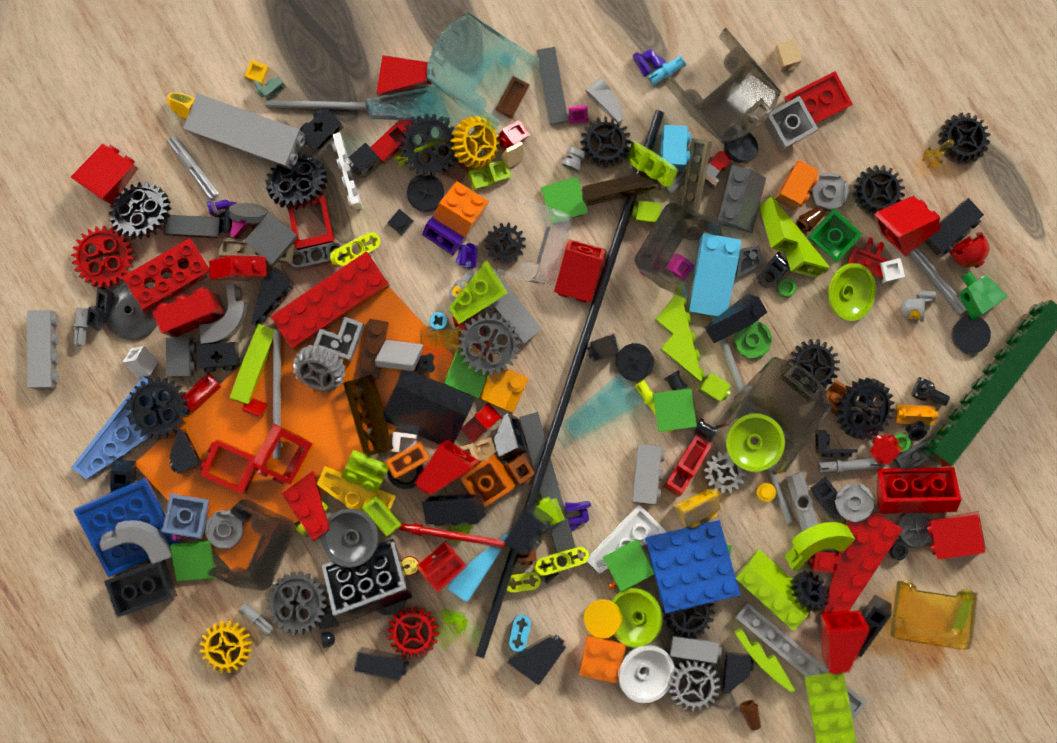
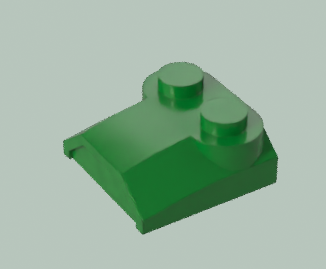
M834 208L808 238L822 248L837 263L863 233Z

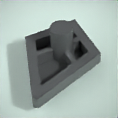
M759 246L740 249L737 278L763 264Z

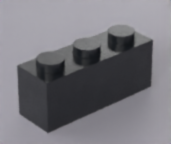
M967 198L940 222L941 229L928 238L925 243L936 255L941 253L947 254L953 248L952 244L956 240L960 242L968 235L966 231L970 227L974 229L982 222L980 218L984 214Z
M482 493L429 496L422 502L426 524H434V526H441L447 523H451L452 526L462 523L475 525L486 516Z

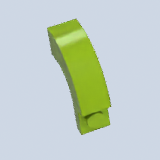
M837 522L817 524L791 540L794 546L784 556L791 569L798 571L815 553L825 549H835L844 552L855 538L847 525Z

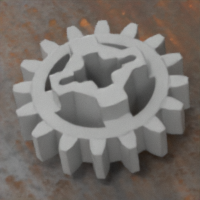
M718 452L717 458L712 455L711 459L713 461H706L709 468L703 470L708 472L704 479H710L707 485H715L713 490L720 488L721 493H724L725 489L731 493L732 487L738 490L737 484L744 483L741 480V476H746L745 473H742L743 469L732 461L728 452H725L724 456L721 452ZM727 459L725 464H717L718 461ZM734 464L737 468V475L733 471ZM726 468H728V469H727V472H728L729 475H731V476H723V477H722V474H723V473L720 472L721 470H719V469H726ZM712 470L716 472V481L713 478ZM726 480L733 481L729 485H722Z

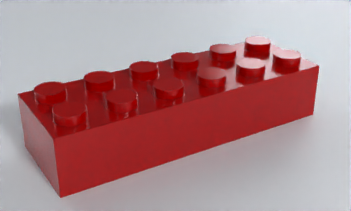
M366 251L270 317L290 347L296 350L318 335L320 329H327L389 287L390 284Z

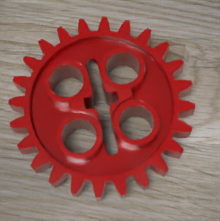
M95 226V232L88 229L89 235L82 233L83 240L76 239L79 246L72 247L77 250V253L71 254V256L76 258L72 264L78 265L74 271L81 272L78 277L81 279L85 278L84 282L87 284L92 281L91 285L94 287L98 283L100 288H104L105 283L109 288L112 287V282L119 285L118 279L123 280L122 276H124V273H129L128 267L134 268L130 264V261L135 260L134 257L130 256V254L135 252V250L129 249L132 243L126 242L127 239L124 236L121 237L117 231L115 233L113 227L109 231L106 226H103L102 230ZM114 241V248L108 250V243ZM92 245H95V252L93 254H89V248ZM117 252L120 253L118 256H107V257H104L103 260H101V259H94V260H91V261L87 262V259H89V258H100V257H103V253L106 254V255L116 254ZM118 260V266L112 269V261ZM99 264V271L93 273V266Z

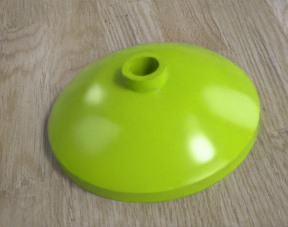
M856 263L846 264L838 269L831 279L828 290L829 304L835 315L843 320L856 321L863 318L870 311L875 301V279L867 267Z
M758 413L747 414L737 419L730 427L726 437V448L732 461L740 468L752 472L764 471L775 465L781 458L785 447L784 434L778 423L769 416ZM752 438H757L756 444H751Z
M638 588L623 590L614 597L612 602L618 606L622 615L621 627L614 634L616 639L629 647H641L650 644L658 636L662 625L661 609L655 598L648 592Z

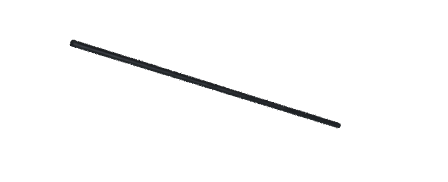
M655 110L644 147L651 151L653 150L664 116V112L660 110ZM636 169L635 174L643 173V171ZM637 195L626 198L524 509L536 503ZM512 547L510 548L475 656L483 659L519 555Z

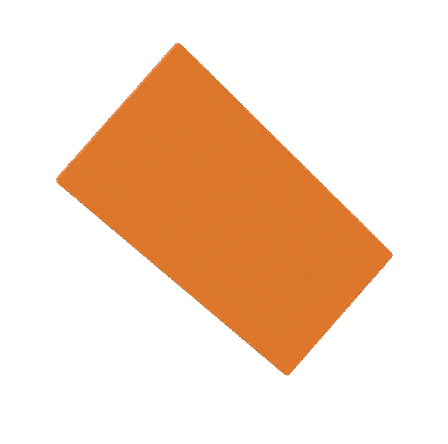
M387 287L325 329V331L338 335L345 317L365 324L353 361L338 356V359H343L345 376L341 385L329 393L325 390L322 393L319 390L313 391V388H307L306 384H300L301 379H297L296 374L293 372V362L296 359V355L304 347L314 346L317 335L294 350L281 333V427L313 443L291 485L286 482L283 485L272 480L273 476L267 475V477H264L256 472L247 493L241 494L201 476V465L183 474L174 473L169 464L171 462L169 456L178 432L176 429H174V436L168 433L167 439L162 437L136 461V467L168 502L170 494L209 500L207 520L218 511H230L240 500H244L256 509V513L250 521L243 522L244 535L238 544L227 549H220L211 545L213 551L236 575L242 574L299 521L281 493L312 471L315 472L316 482H318L324 466L343 473L353 450L363 454L343 382L364 377L359 376L369 319L389 322L386 340L423 344L421 355L424 356L429 353L434 355L433 365L435 370L433 372L423 371L420 374L441 383L444 382L454 358L453 354L390 287ZM273 343L263 367V373L252 396L254 399L267 403L263 417L243 412L242 407L244 404L230 399L241 367L240 365L220 384L221 387L194 412H189V417L183 418L186 424H179L181 429H186L202 462L208 459L210 454L208 452L209 446L216 440H222L257 456L273 426ZM381 367L379 379L373 378L383 412L401 373L399 369ZM355 384L351 385L353 393L357 394ZM358 404V411L362 413V407ZM363 422V429L367 432V425ZM386 422L389 435H391L398 427ZM281 437V443H283L281 458H273L272 453L266 467L284 475L299 445ZM368 441L369 450L373 451V445ZM220 447L209 473L238 485L249 459ZM318 486L322 499L328 492ZM204 531V534H203V536H202V539H203L204 541H209V540L207 539V537H206V535H205V531Z

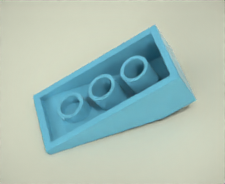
M705 233L701 235L698 243L688 312L718 317L729 308L739 259L740 239Z
M509 532L502 535L499 540H505ZM487 547L467 563V567L448 583V590L467 602L502 548Z

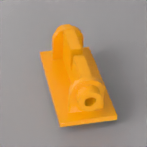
M897 404L896 423L914 424L922 421L924 425H935V419H938V412H935V406Z

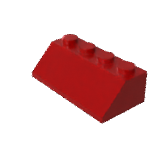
M955 467L877 469L879 514L957 512L962 499Z

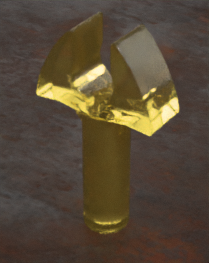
M948 139L936 150L928 147L924 152L922 162L928 157L934 156L933 162L927 167L941 165L943 161L940 159V156L954 145V141Z

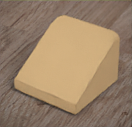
M522 142L507 148L501 155L508 168L523 160Z

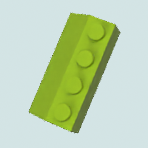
M759 548L735 573L736 580L791 630L795 631L808 616L809 612H807L806 607L801 609V604L795 603L796 597L791 595L794 592L790 589V586L793 585L791 583L792 578Z

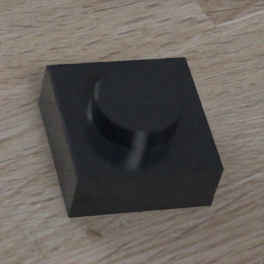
M398 209L387 224L403 236L414 223V220Z
M324 608L323 610L327 615L320 616L324 621L319 622V629L339 626L338 620L333 616L332 608Z

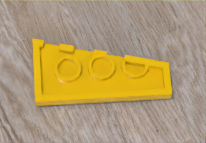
M324 466L317 485L334 498L340 500L348 508L364 512L362 506L377 495L388 509H391L396 497L395 494L380 488L376 493L368 491L364 487L350 483L342 478L341 472Z

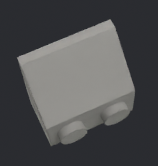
M800 96L767 113L762 118L780 152L818 130Z

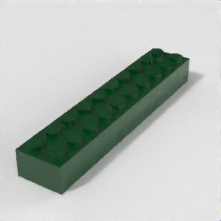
M1042 301L1039 304H1034L1029 309V316L1019 322L1017 325L1018 330L1006 339L1005 343L1007 344L1003 349L1000 348L995 353V360L992 364L989 363L982 371L984 373L980 379L977 378L972 383V390L962 396L959 400L961 404L957 409L954 408L949 413L948 421L938 427L936 437L934 439L931 438L924 447L926 449L923 454L940 467H952L1055 334L1057 331V304L1054 301Z

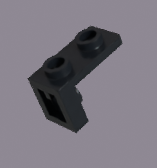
M815 430L816 453H821V457H833V453H840L841 457H852V453H858V449H827V445L830 444L829 434H827L826 430Z

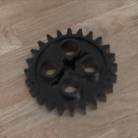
M424 114V120L419 115L417 116V122L411 119L412 126L405 125L408 131H402L401 134L405 137L404 139H399L403 146L398 149L404 150L400 157L407 158L404 164L411 163L409 169L417 168L416 174H420L423 170V176H427L429 171L431 176H435L436 171L439 175H442V168L445 171H449L448 164L454 166L455 164L452 159L459 158L454 156L456 150L451 149L454 143L450 140L455 138L451 133L455 127H448L449 120L443 123V116L436 120V114H432L431 119L428 114ZM434 127L439 131L437 138L431 135V130ZM416 134L421 137L419 145L415 144L413 140ZM445 138L444 142L433 145L431 148L414 152L416 148L428 145L429 142ZM440 146H443L446 150L443 156L438 153ZM423 152L428 155L426 163H423L420 158Z
M306 153L302 157H299V154H297V162L291 170L276 165V168H270L272 173L267 174L268 180H265L267 184L266 190L275 204L279 203L281 208L286 205L288 210L292 206L297 210L299 205L304 209L306 203L312 206L311 200L319 201L317 195H324L322 189H327L325 183L328 182L326 177L328 175L323 163L320 164L318 158L314 160L313 155L307 158Z
M138 182L137 187L131 184V189L124 188L125 193H117L119 199L113 198L116 204L110 205L113 211L108 213L111 216L109 221L120 236L123 235L126 239L130 237L132 240H135L136 236L142 240L143 235L150 238L151 232L156 235V229L162 230L161 224L168 223L165 217H170L171 215L168 211L172 210L169 205L171 201L160 186L157 187L154 183L150 186L148 182L143 186Z
M156 377L155 382L152 378H148V384L145 381H140L142 387L134 386L137 392H130L129 394L133 398L126 400L128 403H131V406L125 408L131 411L126 417L133 418L129 424H136L134 431L141 430V436L148 433V439H152L154 434L156 440H160L161 434L164 439L168 438V433L174 436V429L179 431L181 429L179 424H186L183 417H189L185 413V410L190 409V407L185 406L189 399H183L186 392H179L182 386L174 387L175 381H171L168 384V378H164L162 382L160 377ZM164 391L168 392L169 397L165 402H163L161 399V394ZM147 396L150 399V403L145 407L142 404V400ZM157 405H161L159 412L154 410ZM168 410H172L174 413L171 420L166 418ZM150 415H153L155 418V422L153 425L150 426L147 422V418ZM160 417L163 420V425L160 424Z
M866 377L865 380L859 378L858 382L852 381V387L846 385L847 392H840L843 398H837L840 405L835 406V408L839 409L835 416L840 418L836 421L841 425L840 429L855 439L864 440L865 437L871 439L872 435L877 437L878 430L884 432L883 425L889 426L887 419L893 418L889 415L890 412L895 411L890 408L895 402L889 400L893 397V394L888 393L890 389L885 387L884 383L874 378Z

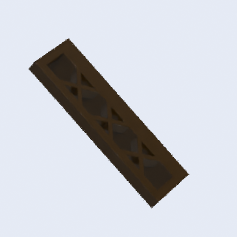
M643 172L582 186L584 193L582 199L586 206L661 190V186L658 180L650 178Z
M367 375L359 379L343 382L363 454L367 457L394 449L373 376ZM355 384L357 394L353 393L351 385ZM358 404L362 407V413L358 411ZM363 422L367 425V432L363 429ZM368 441L372 443L373 451L369 450Z

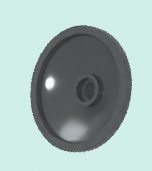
M126 283L112 290L114 298L106 320L108 328L115 335L129 340L141 339L151 334L158 325L152 312L157 310V307L144 314ZM127 307L132 308L130 313L126 312Z
M349 508L339 510L328 518L330 531L325 533L321 539L325 553L333 562L345 567H355L367 562L373 556L378 546L379 537L377 527L369 515L361 510ZM353 533L356 534V540H353L351 537Z

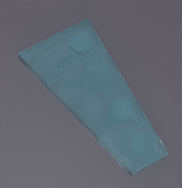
M438 86L367 98L365 101L371 119H414L417 121V116L419 115L424 120V114H428L430 119L432 114H436V120L443 116L444 122L450 119Z
M618 373L569 416L562 425L576 438L643 403L644 400L623 376Z

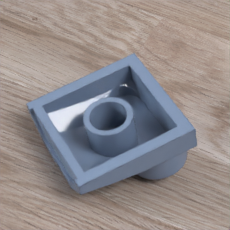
M170 494L165 522L161 532L190 537L192 539H202L210 501Z

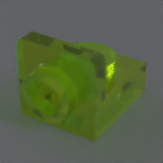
M462 523L452 526L450 524V529L446 530L467 534L471 533L470 529H473L474 525ZM452 540V543L457 544V540Z
M443 608L440 619H444V623L455 625V622H458L457 634L459 635L462 630H466L468 619H464L465 613Z

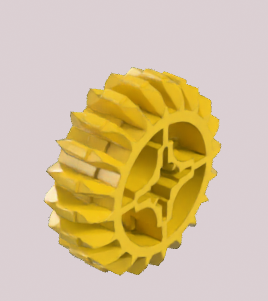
M470 116L459 121L460 124L454 126L456 131L451 133L455 137L450 140L454 143L451 149L456 150L454 156L459 157V162L464 163L466 167L480 168L490 164L491 160L496 158L494 153L499 151L496 145L500 143L496 138L500 135L494 133L497 128L491 127L492 122L487 121L484 117L480 118V116ZM474 127V130L471 131V134L467 135L470 129ZM483 149L482 153L477 157V154Z
M230 620L227 622V625L224 621H220L219 625L214 623L212 625L213 629L207 628L208 634L202 635V638L206 641H201L199 644L205 647L200 650V653L206 654V656L202 657V660L208 659L209 662L206 666L209 667L213 664V671L220 667V673L222 674L225 672V669L228 673H231L233 668L235 671H238L240 669L239 665L244 666L246 664L243 659H250V656L246 654L252 652V648L247 647L252 644V641H246L250 634H243L246 629L245 627L238 630L239 623L232 627V621ZM221 632L219 644L212 646L214 636ZM227 632L234 634L239 641H232ZM224 644L232 646L228 650L226 648H219ZM241 647L238 658L235 661H231L232 651ZM213 653H220L225 662L217 659Z

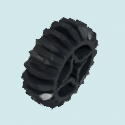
M959 113L958 117L952 115L951 120L947 119L945 125L940 127L943 131L938 133V136L943 138L938 141V144H943L940 151L946 150L947 153L944 156L948 157L951 155L952 162L956 159L958 164L963 163V161L965 164H969L971 161L976 162L978 157H983V152L988 150L986 145L990 144L991 141L986 138L991 133H985L988 126L983 127L981 125L984 120L977 121L978 115L972 118L971 113H967L965 116L963 113ZM957 125H967L971 128L969 130H965L962 127L959 128ZM951 132L953 137L955 138L954 144H952L951 141ZM969 133V135L966 137L965 141H963V142H961V143L959 144V142L962 140L963 136H965V135H967V134ZM974 133L977 135V142L974 140ZM964 147L967 150L969 149L971 152H961L958 150V148Z
M607 116L604 117V122H601L600 118L596 119L597 124L591 121V128L585 126L584 130L587 133H582L581 137L586 140L580 141V145L585 146L581 150L588 152L585 155V159L592 157L590 160L591 164L596 160L598 161L597 167L604 163V168H608V163L615 167V160L621 164L622 159L620 157L626 159L627 154L625 152H630L631 150L626 145L632 143L631 140L627 139L631 134L628 132L624 133L627 127L623 126L620 128L621 124H614L613 119H611V122H607ZM600 129H611L607 134L596 132ZM616 133L621 139V148H618L617 144L613 141ZM591 136L595 138L599 145L596 152H594L590 144ZM610 137L609 144L602 147L603 141ZM605 151L616 153L608 157L600 156Z
M875 165L873 170L868 167L866 172L862 171L860 173L861 177H857L855 180L858 184L853 186L855 190H858L853 193V196L859 197L855 200V203H862L859 209L862 210L866 207L865 213L869 214L872 211V216L875 217L874 214L902 201L900 198L905 197V194L900 191L904 190L905 186H900L903 179L897 180L896 178L899 173L891 174L893 168H889L886 171V166L884 165L881 166L880 170L878 165ZM872 177H882L886 181L880 183L876 179L873 180ZM866 183L868 184L867 187L870 190V195L868 197L865 193ZM890 185L892 186L893 190L892 199L890 198L891 195L888 192V187ZM884 186V188L881 189L882 191L880 192V194L873 196L878 190V188ZM878 199L887 205H876L872 201Z
M812 339L808 340V345L805 341L801 342L802 348L798 345L795 346V350L798 353L793 351L790 353L794 359H788L789 363H793V366H789L788 370L794 369V373H791L790 377L797 376L794 383L797 384L802 381L800 387L804 388L807 384V390L809 391L812 390L813 385L815 391L820 390V385L823 389L827 388L826 382L830 385L833 384L830 377H838L833 372L840 371L839 367H835V364L840 363V360L834 361L833 358L838 356V353L831 354L834 348L831 346L826 349L827 342L820 346L821 342L819 339L815 341V345ZM813 349V354H811L809 360H800L804 352ZM819 351L827 358L828 365L821 361ZM815 361V364L821 367L814 368L813 370V366L807 363ZM799 365L807 369L808 379L802 374ZM819 370H827L826 375L822 379L814 381Z
M704 604V614L696 611L695 607H692L691 610L695 614H689L687 617L683 610H679L678 612L682 613L681 625L676 623L673 612L668 613L669 615L664 616L663 619L665 621L670 620L666 624L668 628L674 625L672 628L673 633H676L679 629V637H682L684 632H686V638H690V632H692L696 638L698 637L696 631L699 630L701 634H704L705 632L702 627L705 626L709 629L710 626L707 624V621H714V619L709 617V615H715V611L709 610V608L714 607V604ZM692 619H701L697 625L687 627V624Z

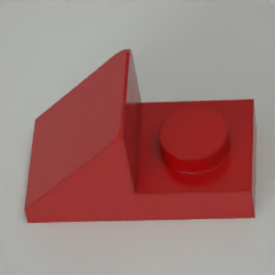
M488 403L461 430L474 443L501 416Z

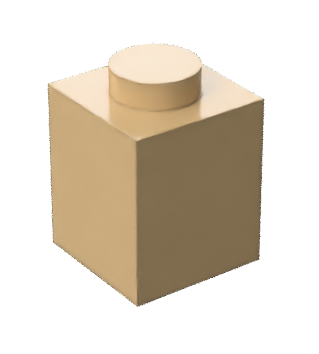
M796 39L777 44L774 50L781 71L785 69L792 71L798 68L802 58Z

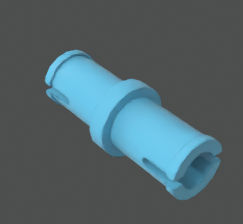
M679 55L668 64H662V67L649 74L648 78L653 86H655L663 79L672 77V74L685 67L686 63L682 56Z

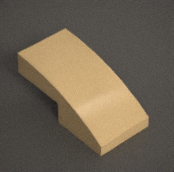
M493 437L460 447L479 461L485 460L496 453Z

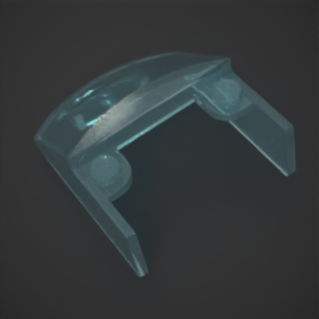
M468 12L453 21L436 41L428 62L427 79L460 107L467 109L476 116H480V118H486L487 121L492 122L493 127L497 128L501 121L485 111L487 106L486 100L475 92L476 87L493 60L503 66H511L519 58L534 68L538 64L539 59Z

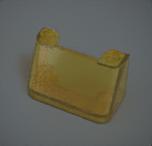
M909 580L897 581L891 626V636L893 638L953 649H970L975 622L976 592L962 589L957 592L956 596L916 590L917 587Z

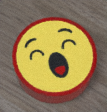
M407 556L402 560L408 576L416 574L419 570L416 566L419 561L414 556Z

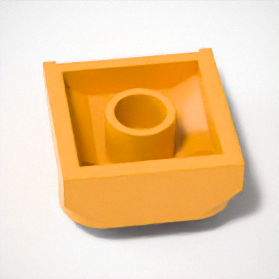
M500 368V374L496 370L493 371V376H490L489 373L479 398L514 413L529 378L508 368L507 371Z

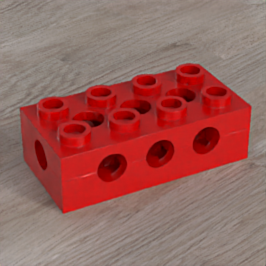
M191 238L125 274L122 278L145 314L209 277L210 273L208 265ZM182 263L189 264L186 269H181L179 266ZM165 273L172 274L169 279L162 278ZM149 282L155 283V286L151 289L146 288V284Z

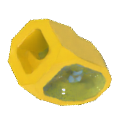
M170 93L167 95L166 101L167 105L178 117L187 120L195 99L182 93Z

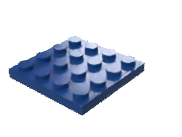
M147 477L78 506L73 510L108 577L150 560L143 547L131 542L122 543L102 551L99 543L103 535L109 531L115 532L117 523L123 521L145 522L162 531L166 517ZM162 532L170 546L171 544L180 543L178 539L173 540L172 534Z
M720 520L700 524L692 529L687 527L645 538L665 614L741 595Z

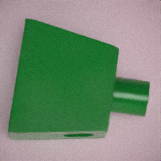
M969 271L961 277L967 287L961 290L959 295L972 320L1008 297L988 275H984L977 280L973 273Z

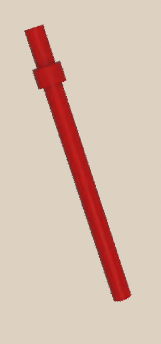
M401 523V526L398 527L400 531L411 532L413 535L418 536L423 534L499 548H506L507 546L503 542L504 540L423 527L422 524L417 523L413 525Z

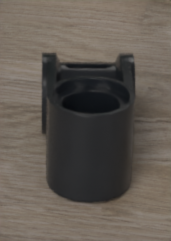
M779 251L758 276V283L762 287H771L790 268L788 261L780 255ZM764 274H770L772 282L765 281Z

